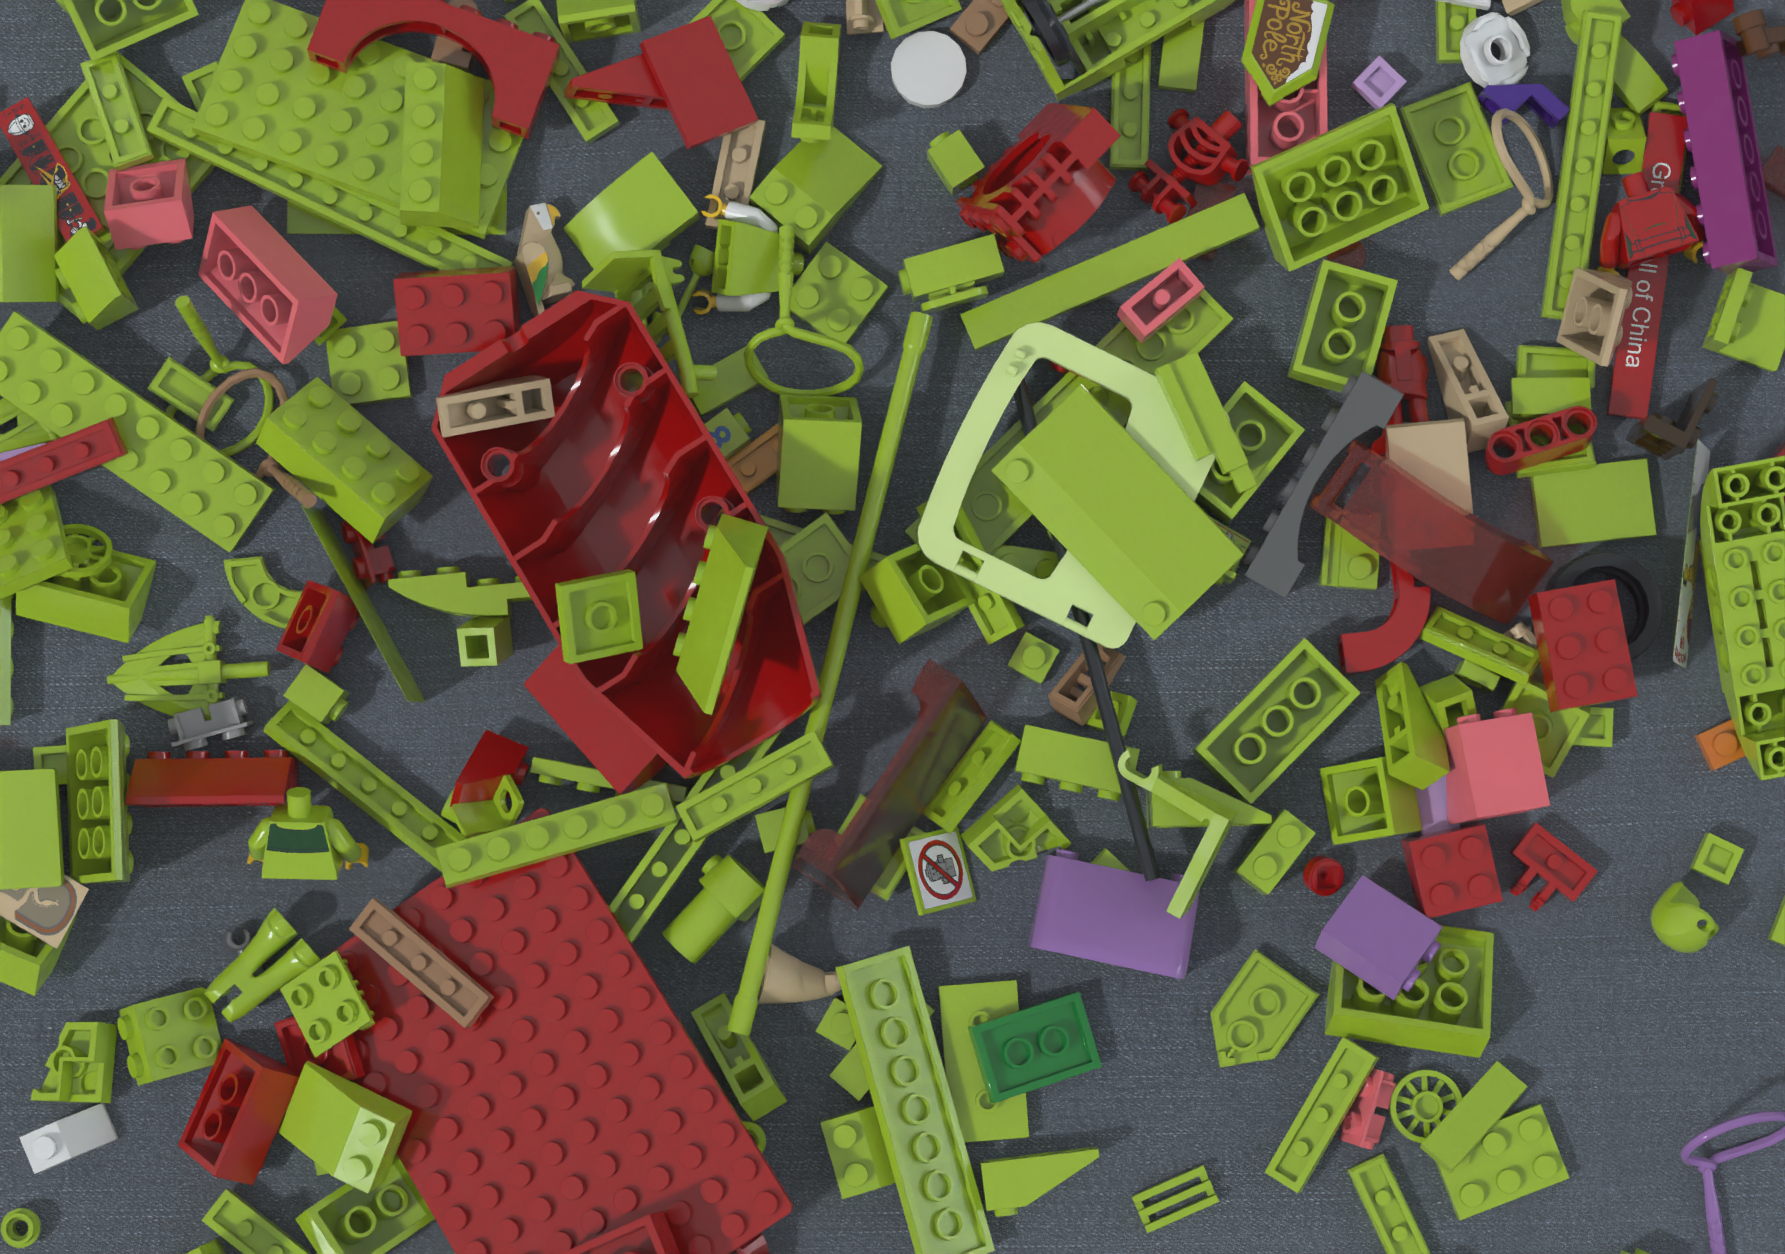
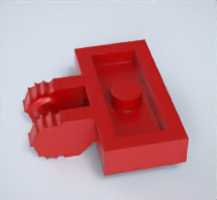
M1535 822L1510 852L1512 856L1527 868L1519 875L1509 892L1515 897L1523 893L1528 887L1529 882L1537 874L1546 883L1530 900L1528 907L1536 912L1555 889L1571 902H1575L1598 870Z

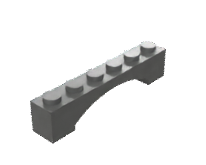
M1364 370L1359 377L1351 374L1340 393L1346 397L1344 404L1339 411L1334 408L1330 410L1321 426V429L1327 432L1320 445L1314 442L1311 443L1301 461L1307 465L1300 479L1292 476L1281 495L1288 499L1281 513L1273 509L1262 530L1268 532L1262 546L1254 543L1243 561L1244 564L1249 566L1245 576L1284 598L1288 595L1306 563L1304 559L1299 557L1300 528L1307 501L1317 480L1332 459L1353 439L1376 425L1384 429L1404 395V392Z

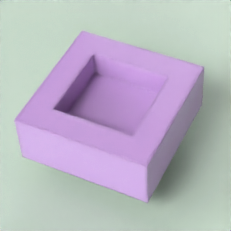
M1378 56L1355 79L1351 87L1377 110L1385 106L1407 81L1382 57Z

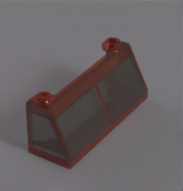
M930 658L917 676L915 685L911 690V693L917 696L920 709L916 717L919 721L843 834L840 835L830 829H819L813 832L798 852L792 866L856 910L859 909L900 848L899 839L908 836L987 717L963 680Z

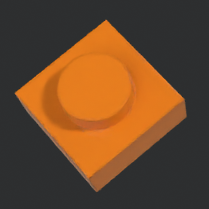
M1732 719L1694 735L1711 771L1746 756L1736 734Z

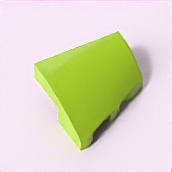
M1019 784L961 834L966 845L992 872L1006 868L1017 860L1028 861L1037 858V853L1058 846L1063 850L1072 844Z
M66 1022L59 1036L58 1047L50 1054L45 1066L50 1068L41 1089H33L31 1100L111 1103L117 1025L101 1022Z

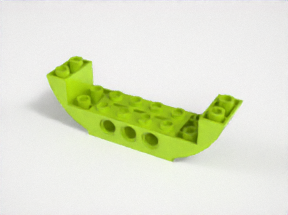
M1785 455L1711 469L1706 477L1701 499V540L1699 541L1722 692L1725 694L1730 716L1742 749L1760 780L1785 776Z

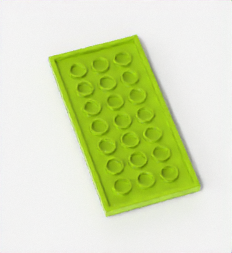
M245 0L192 125L193 133L400 208L406 61L437 62L378 40L365 48L355 58L347 74L312 62L309 59L307 48L319 17L273 0ZM485 79L479 229L454 228L484 240L524 140L523 137L492 127L491 116L494 109L495 92L492 82Z

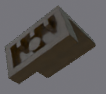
M1710 378L1693 389L1677 423L1661 414H1655V416L1649 414L1631 427L1625 440L1666 461L1677 454H1683L1686 448L1691 449L1702 428L1697 426L1703 413L1708 415L1717 401L1719 394L1714 392L1718 381Z

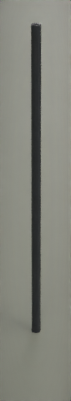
M1024 377L1013 396L1023 433L1026 437L1037 426V421ZM1051 533L1057 558L1060 562L1067 549ZM1072 605L1071 609L1074 620L1087 627L1090 622L1089 613ZM1078 634L1145 882L1159 879L1161 877L1136 785L1124 778L1118 769L1119 758L1126 751L1098 645Z

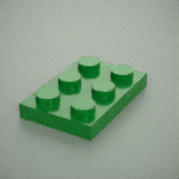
M1074 991L968 1027L990 1103H997L1102 1067L1079 991Z

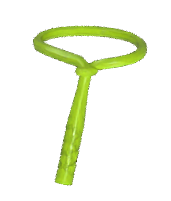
M781 226L779 228L780 250L778 261L780 318L776 321L774 328L756 334L747 343L744 352L745 366L750 376L759 385L779 395L832 396L840 394L860 382L864 371L862 357L850 344L833 337L794 327L795 323L790 318V305L794 278L793 248L795 228L792 226ZM789 334L794 338L826 346L846 354L854 362L855 369L853 375L846 381L832 387L816 390L786 388L773 383L758 371L754 364L753 352L761 342L773 337Z
M183 295L176 299L175 306L194 337L211 358V368L202 374L201 378L209 382L219 373H227L235 369L247 370L258 368L247 361L229 362L226 356L219 353L208 328L189 297ZM258 377L265 394L262 417L255 429L246 438L233 446L220 450L229 457L247 449L258 439L267 416L273 412V388L264 379ZM170 404L166 408L165 413L174 418L178 408Z

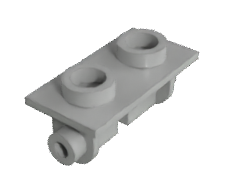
M233 697L226 701L208 705L212 720L208 721L205 720L202 707L183 713H175L174 718L168 719V726L171 734L178 733L180 741L171 743L172 747L183 744L185 751L208 745L206 737L221 733L223 741L245 735L244 727L254 724L253 720L248 722L243 720L242 715L248 714L245 700H237L236 697Z

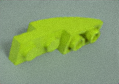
M457 566L437 568V575L421 576L420 570L398 572L397 579H388L389 588L413 602L444 613L470 618H513L511 603L533 601L518 576H515V583L500 584L499 578L476 580L477 586L471 587L470 575L466 572H460V567Z

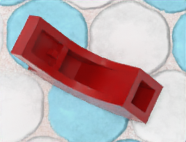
M1410 550L1393 551L1389 554L1393 606L1386 621L1380 627L1371 631L1341 634L1337 637L1342 675L1369 672L1392 662L1406 652L1420 635L1429 612L1430 586L1414 587V581H1419V566L1417 559L1411 558Z

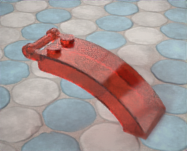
M1353 440L1347 449L1349 454L1322 493L1320 495L1316 494L1309 505L1368 547L1432 588L1479 613L1509 624L1554 561L1526 541L1513 537L1464 510L1389 458L1381 457L1361 442ZM1362 462L1366 463L1371 467V470L1342 510L1334 504L1335 500Z

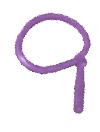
M1762 1111L1726 1120L1696 1135L1680 1152L1683 1162L1697 1166L1698 1171L1703 1175L1706 1222L1711 1254H1727L1722 1215L1713 1177L1717 1164L1770 1147L1784 1140L1785 1126L1767 1137L1713 1154L1708 1159L1690 1155L1691 1152L1711 1138L1741 1126L1766 1121H1785V1111Z

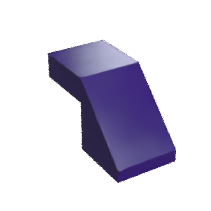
M1543 84L1487 85L1478 96L1480 105L1491 115H1494L1497 110L1504 108L1517 112L1525 104L1551 129L1570 110ZM1504 118L1502 120V125H1505L1509 121V119Z

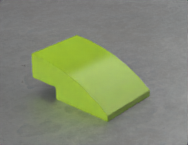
M651 152L597 195L563 229L592 268L595 269L613 251L664 250L670 245V241L698 221L700 216L697 209L655 154Z

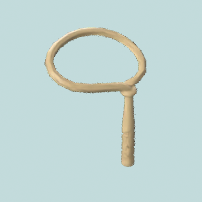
M1507 108L1495 112L1492 117L1491 131L1499 159L1523 196L1522 207L1487 234L1480 243L1474 246L1471 251L1449 269L1450 273L1458 281L1493 251L1528 214L1534 215L1536 208H1548L1553 199L1552 174L1539 138L1523 117ZM1504 118L1512 120L1530 142L1542 174L1544 185L1543 200L1534 197L1532 190L1508 154L1502 134V120Z

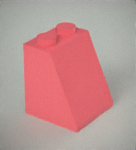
M1517 708L1504 709L1493 712L1494 719L1481 721L1480 714H1473L1456 718L1458 725L1444 729L1450 772L1446 774L1447 819L1449 825L1519 814L1550 806L1532 712L1518 715Z

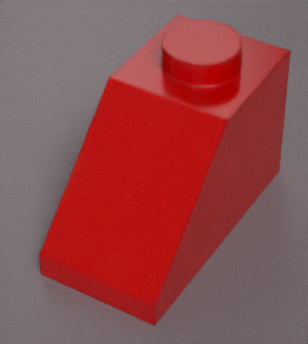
M485 730L455 783L450 807L453 804L492 800L504 775H511L514 783L522 786L530 769V765L525 763L529 747ZM508 791L506 792L505 799L508 798L510 795Z

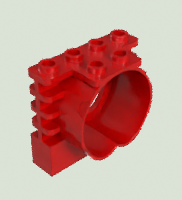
M1048 103L1017 135L1020 140L1012 147H1008L1003 152L1004 155L995 164L992 163L987 168L988 172L982 180H976L971 185L975 190L972 198L959 197L956 204L962 209L958 213L961 219L972 229L978 227L983 232L986 230L992 232L998 239L996 241L998 249L1009 259L1015 257L1020 262L1026 260L1037 263L1043 255L1055 249L1075 233L1103 203L1116 180L1112 173L1098 159L1120 137V134L1095 107Z

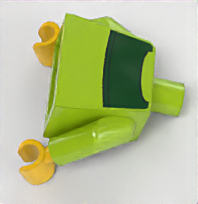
M305 787L289 789L287 791L288 805L280 804L275 806L272 815L263 818L248 839L249 856L247 864L252 865L254 860L262 861V878L337 880L343 865V858L345 860V869L347 870L353 868V863H361L364 867L369 866V847L363 843L355 842L341 821L333 817L332 809L329 806L311 805V790Z

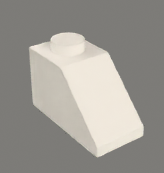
M104 1103L19 1137L34 1174L49 1170L119 1139Z

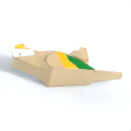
M546 203L531 205L526 210L517 256L514 260L528 304L535 317L545 311L543 304L546 305L564 299L573 293L572 288L575 286L573 280L563 274L562 256L551 233L555 225V219L558 220L561 217L560 212L553 205Z

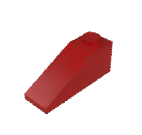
M644 54L572 78L564 90V98L669 110Z

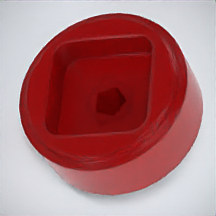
M1319 855L1312 858L1305 866L1303 880L1310 891L1320 896H1330L1336 893L1342 886L1344 870L1337 860L1329 856Z

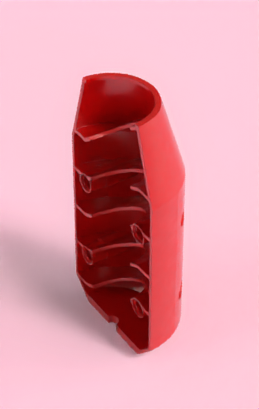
M576 290L520 326V330L514 335L498 340L445 374L439 395L441 397L495 381L534 374L550 378L555 412L554 417L442 437L438 407H436L431 430L561 649L562 641L555 583L626 569L635 571L643 649L574 663L571 666L581 683L684 779H688L709 772L768 740L809 711L820 700L822 694L787 560L769 529L767 530L728 669L712 715L702 711L677 673L676 669L680 657L673 655L679 632L687 634L690 621L683 620L689 597L697 598L700 586L693 584L699 561L707 562L710 549L703 548L709 525L717 526L716 518L722 509L726 515L766 526L633 305L628 301ZM643 379V383L641 387L638 389V386L641 380ZM510 464L508 472L502 476L503 470Z

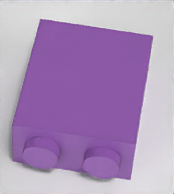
M1362 875L1322 929L1314 948L1392 1000H1395L1402 988L1408 992L1412 989L1422 973L1417 970L1422 960L1429 964L1441 946L1436 939L1442 926Z

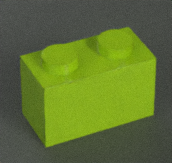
M1286 809L1279 810L1272 819V823L1268 824L1232 872L1262 895H1269L1316 833Z

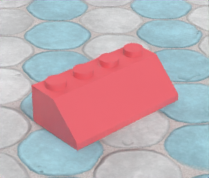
M252 205L212 213L198 272L199 277L282 364L290 363L330 325L338 294Z

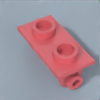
M1372 1069L1341 1123L1342 1130L1339 1140L1373 1150L1375 1143L1379 1144L1386 1117L1374 1114L1376 1106L1388 1110L1392 1093L1396 1087V1083H1393L1394 1074Z

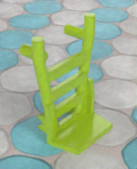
M661 250L613 251L582 280V288L615 293V299L630 302L655 342L668 332L670 340L659 350L668 364L676 358L679 368L678 376L688 398L698 396L697 380L714 381L717 376V370L714 365H694L672 290V285H678L684 281L683 275L673 272V270H678L682 266V262L661 256ZM660 306L663 313L647 326V316ZM643 379L641 380L638 389L641 387Z

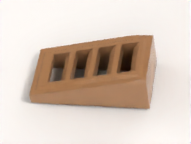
M1097 644L1101 660L1106 662L1104 671L1109 686L1124 662L1125 657L1124 654L1114 649ZM1083 652L1048 695V699L1056 713L1080 726L1085 725L1098 706L1091 679L1085 675L1088 668ZM1081 685L1087 689L1083 692L1077 689V687Z

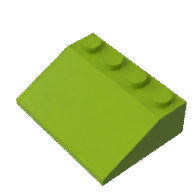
M1393 103L1250 166L1263 227L1274 258L1289 272L1429 209L1395 104Z
M723 513L717 526L709 525L703 548L710 549L707 562L699 561L693 584L700 586L697 598L689 597L683 620L690 621L687 634L679 632L673 655L680 657L676 669L677 673L702 711L710 715L713 713L728 669L768 530L766 526Z
M118 719L66 728L70 878L80 884L128 882L133 871L134 859L131 851H129L128 836L132 831V816L128 812V805H126V794L130 781V775L126 772V757L130 752V740L128 735L125 734V725Z
M1440 925L1442 929L1436 939L1441 944L1439 950L1429 964L1422 960L1417 967V970L1422 973L1412 989L1408 992L1402 988L1395 1000H1392L1332 960L1326 1003L1325 1035L1480 1058L1490 1039L1494 933Z

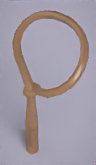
M259 368L242 370L228 377L211 392L202 406L197 419L196 434L205 440V425L210 411L219 397L231 386L247 378L259 377L268 381L275 388L281 406L289 399L284 384L273 373ZM269 454L268 459L260 463L255 473L259 478L262 479L264 476L275 477L280 485L303 506L311 508L316 504V495L296 478L284 472L281 464Z

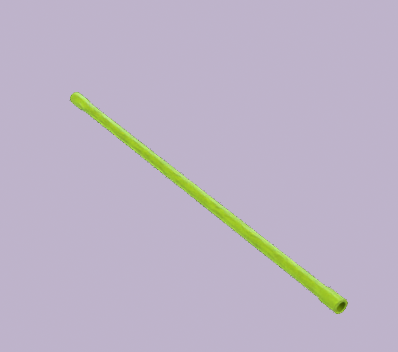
M913 311L910 314L903 341L901 361L818 680L822 696L811 708L804 734L806 735L814 730L822 743L863 587L859 577L867 571L920 360L926 349L933 321L932 316L921 312ZM813 779L794 788L789 793L738 994L734 999L727 1031L750 1036L758 1005V993Z

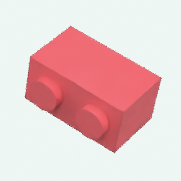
M1179 257L1121 305L1117 316L1136 339L1143 344L1201 296L1205 287Z

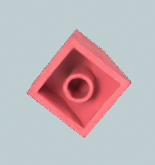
M185 158L132 166L121 171L117 169L109 170L104 214L115 250L127 248L137 250L147 245L166 242L176 244L186 239H193L194 210Z

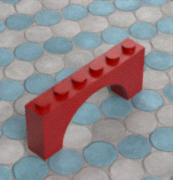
M326 0L307 51L310 61L347 74L355 58L369 45L384 37L399 33L420 32L449 39L470 52L483 66L492 82L495 92V103L491 116L492 127L529 140L560 57V44L555 43V39L545 33L535 31L532 35L518 30V25L509 20L498 18L497 21L482 17V13L473 7L461 5L458 8L446 4V0Z

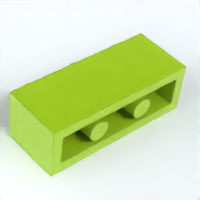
M1024 725L1014 772L1022 774L1021 781L1044 785L1045 779L1060 782L1059 789L1082 794L1083 787L1098 790V798L1120 802L1122 793L1108 742ZM1132 748L1134 755L1130 758L1129 763L1130 767L1136 770L1140 749Z

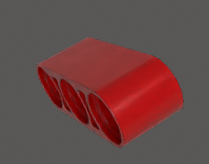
M1574 406L1498 430L1488 440L1484 454V464L1493 474L1507 475L1586 449L1592 441L1597 426L1596 416L1587 407ZM1579 424L1584 427L1586 433L1574 434L1569 430L1568 425ZM1536 435L1543 436L1549 441V444L1547 446H1538L1532 442L1531 437ZM1505 447L1511 451L1513 456L1509 458L1499 457L1494 452V449Z

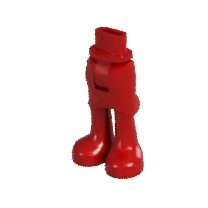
M1412 325L1387 326L1383 333L1384 343L1380 344L1377 378L1404 392L1401 399L1407 400L1409 403L1410 423L1428 422L1430 420L1426 402L1428 400L1426 382L1429 373L1426 362L1427 358L1420 350V342L1414 341ZM1401 400L1386 425L1403 424ZM1386 428L1383 429L1382 436L1371 445V459L1386 461Z

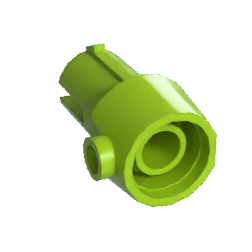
M716 854L705 863L702 868L705 875L699 879V882L704 886L703 890L662 932L668 942L691 963L696 964L738 919L746 923L761 905L765 886L730 854L724 859L719 854Z

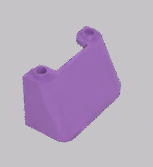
M1057 849L1055 856H1046L1028 947L1185 980L1200 890L1190 910L1181 919L1166 912L1184 875L1171 873L1170 880L1159 878L1145 882L1144 874L1078 861L1080 853Z

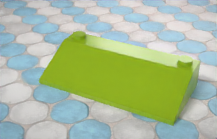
M1082 384L991 470L1153 640L1159 637L1245 554Z

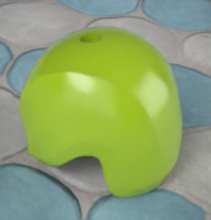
M1682 881L1675 882L1667 888L1655 903L1650 917L1652 928L1659 940L1669 948L1682 953H1694L1704 948L1709 940L1719 931V925L1715 923L1707 912L1699 908L1700 903L1698 899L1683 885ZM1704 919L1707 922L1706 926H1697L1699 920Z

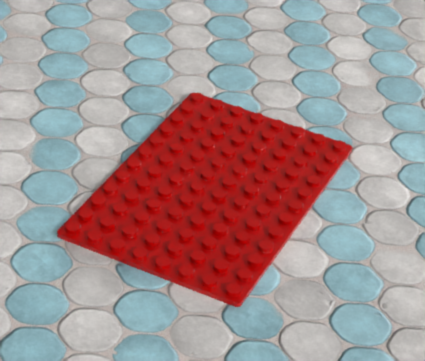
M540 808L517 824L552 814L548 809ZM575 852L450 888H446L442 875L393 909L398 916L494 996L471 1028H464L358 936L355 935L328 954L330 955L334 951H338L342 960L347 959V966L354 978L353 980H358L359 985L356 986L357 990H363L364 995L361 997L362 1000L365 999L370 1011L375 1013V1016L372 1017L375 1022L373 1026L363 1031L359 1029L353 1033L365 1072V1076L353 1079V1081L357 1085L412 1110L396 1154L456 1254H560L648 1214L659 1211L664 1212L680 1254H730L793 1211L792 1201Z

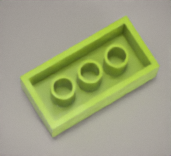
M318 377L314 378L267 416L256 444L372 544L421 502L433 478L427 470Z
M1304 638L1260 680L1191 752L1242 802L1250 805L1352 703L1360 692Z

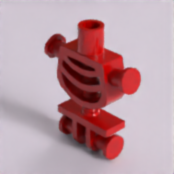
M1179 109L1172 113L1167 123L1170 128L1177 129V131L1169 138L1167 147L1176 168L1171 174H1167L1151 159H1148L1144 164L1154 176L1152 181L1148 180V174L1145 171L1137 172L1130 179L1128 188L1132 192L1141 193V200L1145 204H1152V209L1157 214L1164 213L1167 216L1166 220L1168 223L1172 224L1182 220L1186 214V206L1182 203H1175L1179 198L1192 209L1197 205L1191 193L1180 185L1186 178L1194 183L1210 186L1218 183L1226 172L1230 173L1231 178L1236 182L1242 180L1246 175L1249 162L1245 159L1237 160L1238 155L1228 142L1242 127V124L1229 111L1226 110L1211 126H1208L1197 116L1189 121V113L1186 109ZM1194 139L1198 142V146L1193 149L1191 143ZM1183 148H1185L1189 155L1181 161L1180 155Z

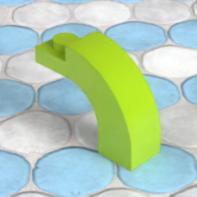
M803 21L800 36L797 94L791 137L800 138L807 143L832 140L841 24Z

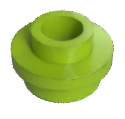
M17 1208L5 1215L1 1223L3 1239L15 1248H24L32 1245L41 1233V1221L38 1215L27 1208ZM19 1220L25 1221L28 1225V1231L25 1235L19 1234L16 1230V1224Z

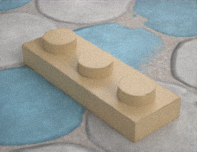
M758 120L751 126L723 136L712 194L718 196L724 204L732 201L750 206L749 197L753 191L766 121ZM710 200L708 213H715L718 210L719 204L717 201ZM720 215L715 219L707 218L706 228L718 230V220H726L725 216Z

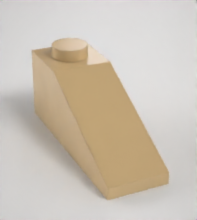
M1460 329L1428 337L1427 343L1448 420L1464 419L1468 453L1486 449L1491 435L1498 430L1506 428L1509 417L1465 330Z
M534 374L495 381L436 398L442 437L555 416L550 378Z

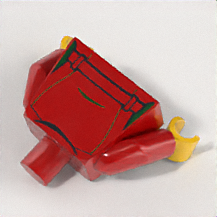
M1637 172L1624 177L1622 182L1628 198L1618 201L1611 209V213L1606 216L1600 240V267L1597 271L1620 275L1615 269L1618 265L1621 270L1680 252H1683L1687 259L1698 263L1696 252L1701 247L1703 254L1705 231L1698 221L1696 206L1681 194L1674 193L1670 186L1650 191L1644 172Z

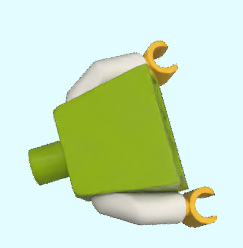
M709 194L704 198L717 201L719 204L718 210L715 213L701 211L703 215L709 219H715L720 215H724L726 219L718 220L711 292L718 294L713 296L708 290H697L692 296H704L708 299L709 304L706 308L695 307L693 311L701 315L709 312L711 308H717L720 312L750 311L769 300L772 292L779 291L778 261L780 238L777 224L756 207L732 201L724 204L718 196ZM794 252L793 272L794 275L798 276L803 271L804 258L801 253Z

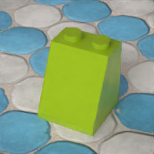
M779 395L776 499L778 507L793 513H802L807 511V509H822L828 514H843L846 510L855 511L862 420L855 397Z

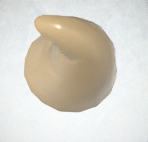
M771 943L757 999L758 1004L797 1003L831 996L841 990L836 971L824 972L820 968L802 962Z

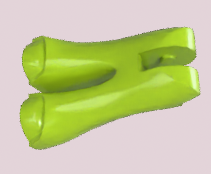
M275 907L266 916L247 947L211 982L204 992L213 1004L232 992L231 989L235 986L243 992L238 997L235 996L221 1012L230 1023L245 1016L270 995L321 961L320 957L306 941L300 938L272 966L257 977L253 976L267 960L299 935Z

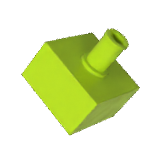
M919 543L885 557L859 577L875 604L870 611L873 622L882 628L888 626L898 644L949 621L975 602L960 575L929 560L919 547Z

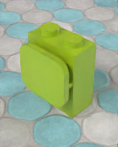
M994 234L903 259L904 269L898 270L904 296L911 294L913 302L927 298L930 300L922 303L920 306L922 313L925 314L987 297L988 290L986 286L976 288L974 285L1001 278L1004 274Z

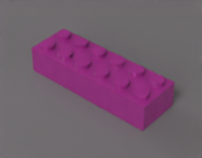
M1717 30L1675 41L1676 53L1672 54L1671 61L1674 73L1677 77L1680 76L1682 91L1678 92V103L1681 112L1686 114L1688 128L1684 130V140L1688 151L1693 153L1694 166L1690 168V176L1694 188L1699 190L1701 204H1697L1696 209L1700 225L1702 227L1705 226L1707 241L1703 242L1705 261L1708 265L1711 264L1712 269L1726 274H1730L1738 267L1754 272L1778 266L1744 57H1740L1736 42L1738 40Z

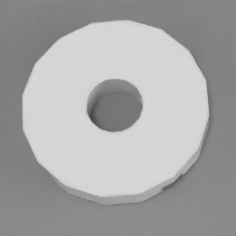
M1491 12L1473 19L1464 29L1460 40V57L1465 71L1475 83L1484 88L1487 85L1516 84L1523 78L1528 69L1526 63L1527 57L1530 56V45L1526 34L1514 19L1509 16L1503 17L1498 15L1500 13ZM1492 42L1500 49V60H1497L1492 55Z

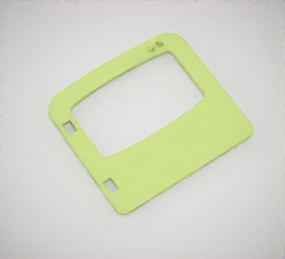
M1042 322L1029 323L1019 328L1012 335L983 383L956 435L918 527L919 547L924 555L933 563L1064 626L1097 644L1110 649L1119 648L1127 641L1136 621L1068 550L1050 577L1039 579L959 540L955 536L953 527L962 500L985 447L1019 384L1034 362L1044 358L1129 400L1131 411L1125 429L1194 501L1215 460V456L1212 454L1199 461H1195L1156 376L1052 325ZM962 552L984 561L978 573L957 563ZM1072 605L1093 615L1087 627L1067 617Z

